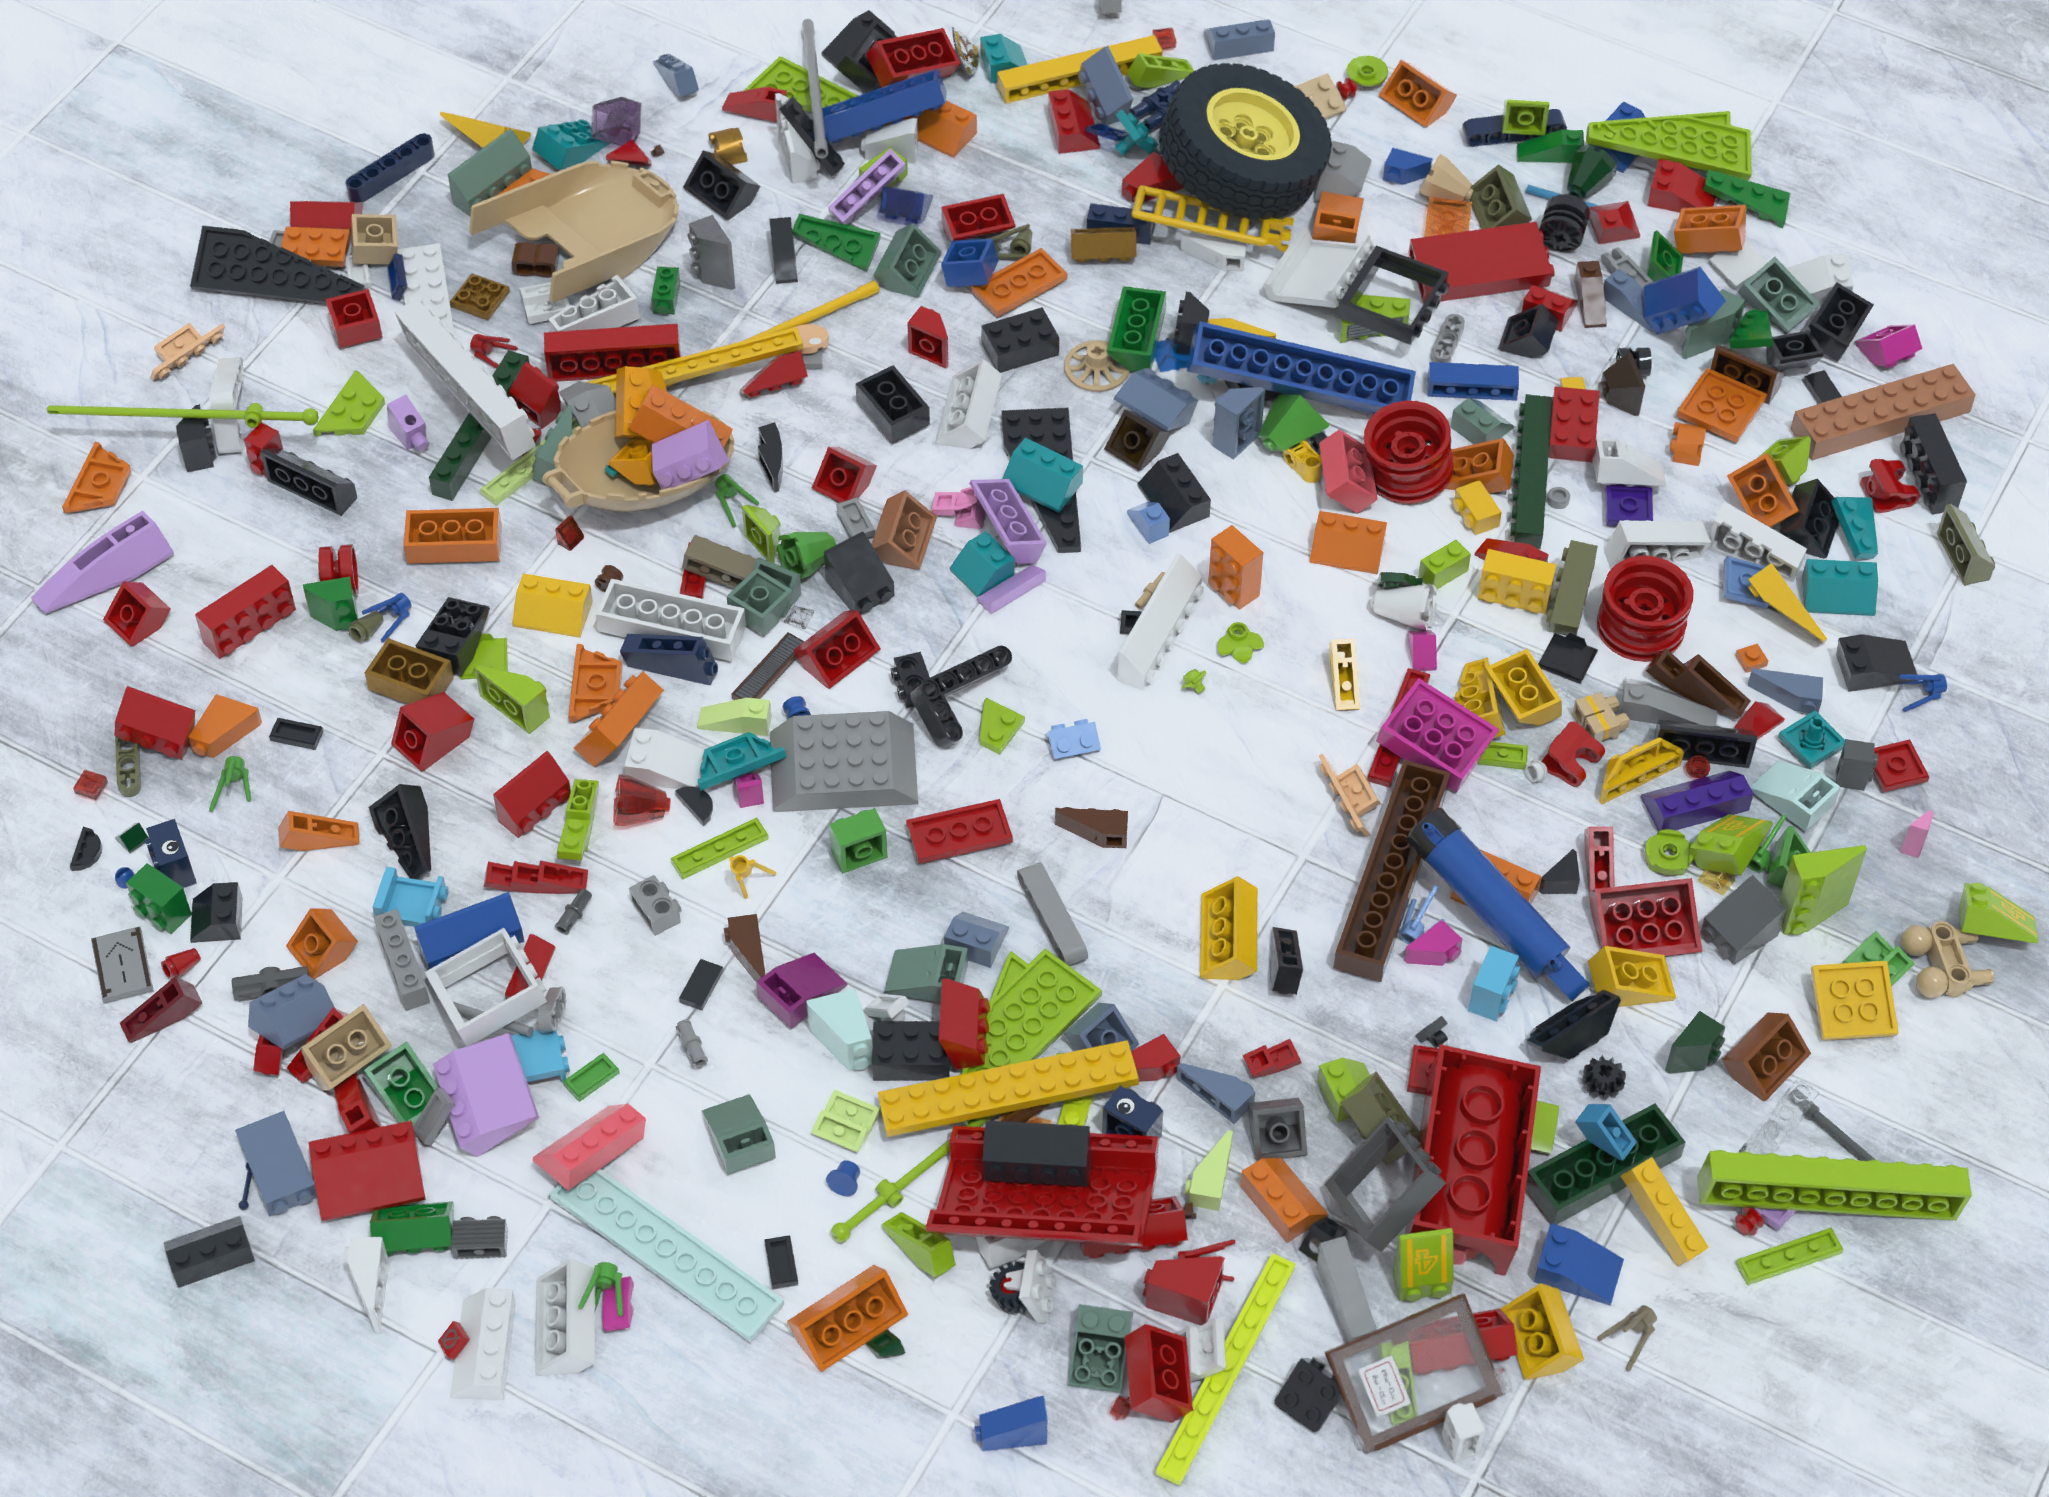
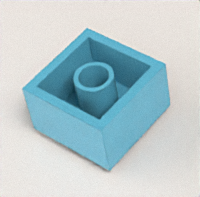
M1490 945L1473 983L1468 1008L1469 1012L1493 1021H1497L1500 1013L1505 1014L1509 1004L1508 998L1510 994H1514L1518 983L1517 978L1521 967L1517 966L1518 955Z

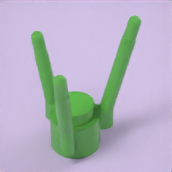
M723 474L717 478L715 486L718 491L715 494L720 499L732 527H736L725 496L733 497L739 492L755 505H759V501L741 488L729 474Z
M230 756L226 758L221 778L211 801L210 812L214 811L224 783L228 787L230 781H238L240 778H243L246 800L248 802L251 801L248 780L249 770L244 768L245 762L241 757Z
M1785 814L1781 816L1762 847L1757 849L1747 866L1755 872L1769 871L1771 854L1767 848L1787 817Z
M600 1262L595 1265L593 1275L578 1305L579 1309H583L595 1283L597 1286L595 1291L596 1308L602 1289H611L612 1285L615 1284L618 1316L623 1315L622 1273L617 1272L618 1267L615 1264Z

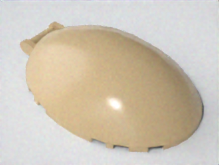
M616 410L589 420V425L583 428L580 426L574 428V433L570 437L565 436L558 444V449L553 459L555 469L546 472L542 477V481L547 486H551L564 499V504L568 508L584 504L619 512H636L658 508L698 492L715 479L727 466L733 455L734 438L731 433L723 448L729 461L716 471L673 488L661 489L658 482L652 486H646V484L635 485L620 473L616 477H612L605 472L606 465H609L608 461L631 439H635L615 437ZM703 410V412L706 413L707 415H709V416L715 418L716 420H718V421L724 423L722 420H720L719 418H717L715 415H712V414H710V413H708V412H706V411Z

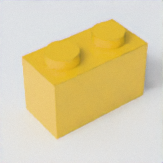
M1480 480L1456 488L1453 499L1454 509L1460 512L1464 518L1465 525L1471 528L1475 535L1500 526L1502 511Z

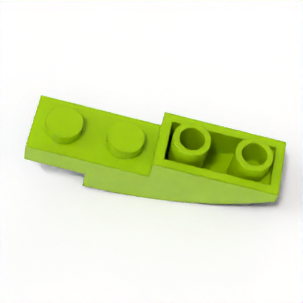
M574 779L566 808V821L557 849V859L582 860L584 851H587L594 821L599 781Z

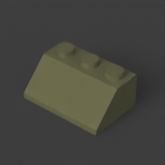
M1499 164L1471 186V189L1474 191L1470 201L1482 229L1529 223L1532 220L1514 174Z
M1946 504L1937 536L1964 586L1990 580L1995 569V561L1993 557L1989 556L1985 542L1980 539L1976 532L1975 524L1970 521L1965 512L1952 504Z
M1377 1071L1346 1094L1341 1102L1344 1113L1348 1118L1354 1120L1358 1126L1359 1134L1365 1140L1387 1116L1396 1123L1402 1121L1410 1129L1409 1133L1416 1139L1419 1138L1420 1131ZM1399 1141L1382 1161L1387 1166L1408 1153V1151Z

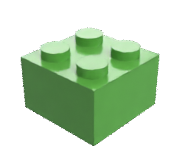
M875 808L861 811L856 815L845 819L841 818L829 824L831 852L842 874L888 858L886 829Z

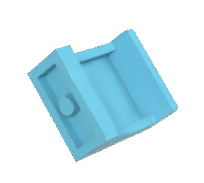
M386 867L372 906L374 916L398 909L403 925L411 927L441 917V905L443 901L447 900L449 892L448 886L445 885L444 877L438 876L436 882L398 877L396 868Z
M557 1028L555 1032L541 1033L540 1030L533 1031L530 1037L522 1034L511 1035L527 1082L554 1076H561L562 1082L566 1079L565 1072H570L568 1058L562 1057L561 1051L566 1050L563 1035L558 1036Z

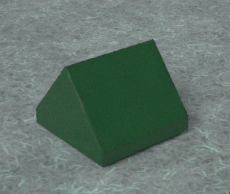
M139 822L134 823L115 837L116 841L129 854L146 843L144 839L149 838Z

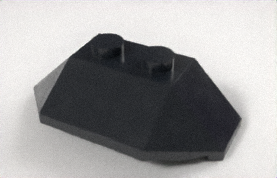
M1601 990L1597 992V995L1587 996L1573 1002L1534 1027L1527 1038V1043L1543 1052L1570 1060L1608 1035L1621 1002L1620 997L1606 990Z

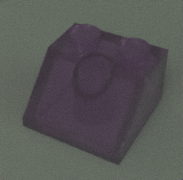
M618 97L594 104L592 108L591 137L618 146H622L630 140L635 142L640 134L641 103L624 97Z

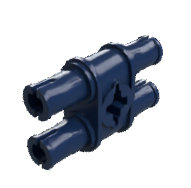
M1175 80L1165 88L1159 87L1153 94L1143 97L1141 103L1129 110V114L1132 113L1137 119L1146 114H1151L1152 116L1143 120V124L1151 132L1161 125L1181 82Z

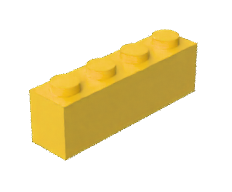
M1653 1157L1621 1175V1178L1677 1266L1690 1261L1709 1248Z

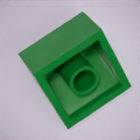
M350 577L303 584L310 617L335 631L349 630L351 623L358 619L357 605Z

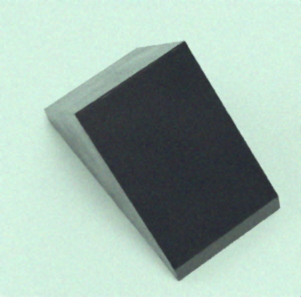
M1572 849L1541 877L1539 886L1541 894H1577L1580 882L1577 851Z

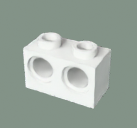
M1472 1402L1465 1405L1462 1403L1456 1404L1449 1408L1446 1413L1442 1431L1445 1443L1454 1462L1479 1455L1485 1434L1482 1422Z

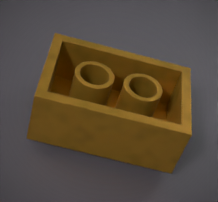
M387 638L364 672L368 690L406 704L445 692L454 678L450 660Z

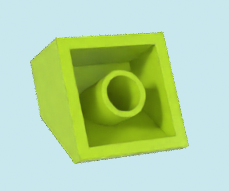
M1506 99L1502 114V133L1545 135L1550 102Z
M1343 1057L1319 1065L1317 1082L1337 1122L1349 1119L1344 1113L1343 1105L1341 1104L1346 1094L1370 1076L1364 1063Z

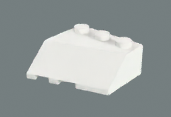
M777 93L775 94L778 140L792 183L817 179V170H820L819 160L779 110L789 98Z

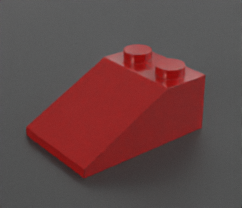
M1659 159L1647 206L1680 213L1681 208L1714 207L1716 196L1703 190L1705 178L1681 163Z

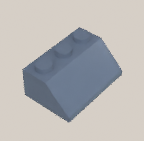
M1270 19L1204 29V34L1214 60L1274 51L1275 31Z
M1105 46L1085 60L1078 72L1079 81L1081 84H1084L1087 90V98L1093 103L1095 115L1098 120H1101L1103 126L1119 122L1120 120L1116 114L1121 109L1128 114L1133 102V97L1110 48Z
M1148 368L1134 372L1114 396L1115 401L1165 431L1189 424L1199 401L1189 391L1179 389L1174 386L1172 381L1162 379L1156 375L1155 371Z
M1263 387L1229 389L1224 395H1220L1214 403L1213 447L1233 460L1259 437L1258 434L1263 422L1265 389Z
M305 974L250 1001L248 1027L284 1050L311 1036L334 1005L324 985Z

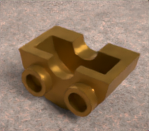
M738 127L708 133L710 144L715 145L714 153L732 165L748 162L747 153L744 151L742 144L743 137Z

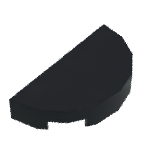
M693 786L675 790L676 797L702 826H705L710 821L713 812V801L710 795L704 790L700 791L699 788Z
M84 826L82 828L70 863L71 871H81L91 867L102 854L101 840L91 828Z

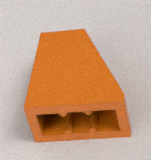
M215 694L188 736L192 751L200 756L206 755L215 758L261 725L262 720L259 709Z

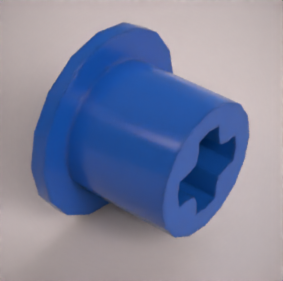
M841 1161L836 1170H832L827 1174V1185L839 1195H854L858 1190L857 1179L860 1176V1168L852 1161Z

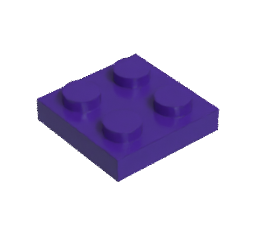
M1606 485V525L1617 526L1619 521L1625 520L1653 521L1652 487Z

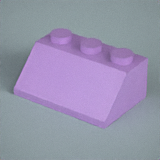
M709 419L652 444L653 473L661 489L673 488L720 469L729 461Z

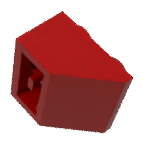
M528 362L524 363L509 391L518 409L522 408L529 420L541 429L554 421L561 411V400L559 398L557 382L545 376L538 367H533Z

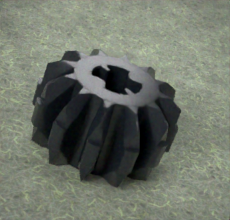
M1603 1055L1599 1058V1061L1592 1058L1590 1063L1584 1067L1582 1084L1586 1085V1092L1594 1091L1595 1098L1603 1095L1606 1100L1609 1098V1094L1616 1097L1619 1091L1624 1089L1626 1071L1622 1070V1063L1614 1064L1613 1057L1609 1061L1605 1060Z

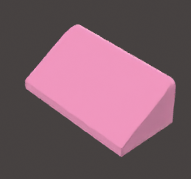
M968 487L960 491L961 493L969 494L978 500L972 487ZM979 500L975 505L957 511L956 527L983 528L985 510Z
M1929 810L1909 826L1901 853L1916 858L1920 857L1933 818V811Z

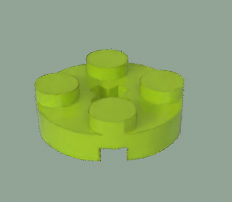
M1669 829L1658 831L1657 835H1654L1652 838L1650 836L1646 842L1644 856L1648 863V868L1653 872L1664 875H1684L1694 858L1690 849L1692 842L1689 843L1685 839V835L1679 831ZM1667 849L1672 850V853L1675 855L1669 856L1666 855L1664 852H1666Z

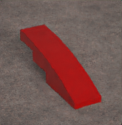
M541 860L539 865L514 861L512 866L488 861L483 887L541 894L579 893L581 889H586L588 870Z

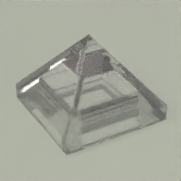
M792 604L784 619V623L806 629L814 614V610Z

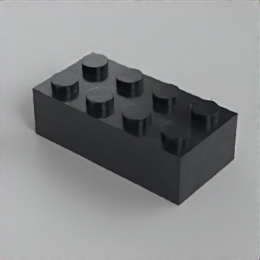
M1936 413L1910 417L1904 430L1903 441L1900 443V451L1908 461V469L1910 472H1913L1916 486L1923 494L1925 506L1929 507L1932 515L1943 513L1946 504H1952L1959 508L1967 479Z

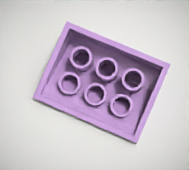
M506 1033L454 1050L433 1063L440 1088L444 1089L455 1103L449 1116L461 1149L478 1157L539 1118L511 1034Z

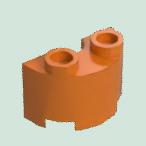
M1675 422L1672 435H1675L1676 439L1671 440L1669 451L1674 452L1672 462L1699 466L1706 428Z

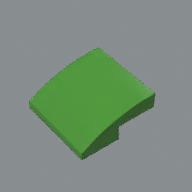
M1877 931L1871 934L1842 962L1887 961L1891 987L1915 965L1899 946L1893 949Z

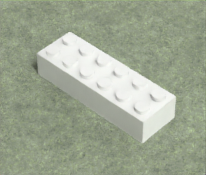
M615 579L610 580L596 612L599 632L625 638L627 634L703 637L714 658L731 662L746 628L745 608Z

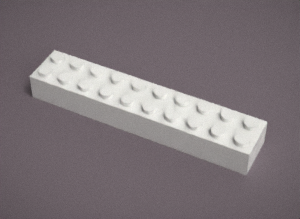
M415 299L394 312L407 344L512 460L536 447L533 440L535 433L530 425L527 424L529 418L522 408L518 409L515 400L511 396L507 397L504 388L501 385H496L493 376L490 373H485L482 364L479 361L475 362L471 352L464 350L458 338L454 339L449 328L443 327L437 315L433 317L430 308L426 304L422 305L418 299Z

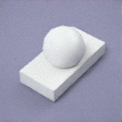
M880 994L864 1007V1011L870 1017H880L881 1021H904V1008L910 1003L906 996Z

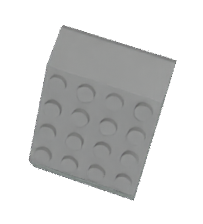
M890 711L792 716L770 731L771 746L776 749L780 746L783 747L787 756L771 763L773 812L918 804L913 723Z

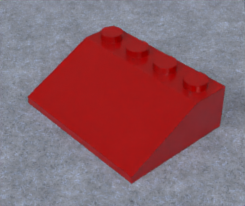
M1692 878L1599 888L1589 891L1591 914L1600 949L1604 946L1665 956L1702 952Z
M412 1120L308 1142L321 1221L426 1200Z

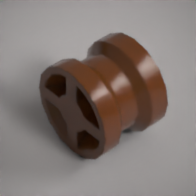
M605 565L601 570V575H598L595 579V585L605 593L610 580L622 581L624 578L623 573L615 566Z

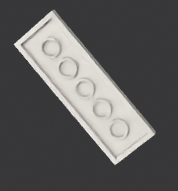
M440 243L398 249V261L403 257V263L399 266L400 269L404 268V275L406 276L402 284L403 288L405 281L407 282V287L403 293L405 305L415 299H418L422 305L426 304L430 308L433 317L437 315L443 327H448L455 339Z

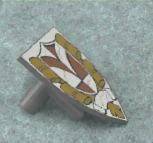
M952 27L954 50L961 62L957 70L964 69L969 77L975 73L978 67V45Z

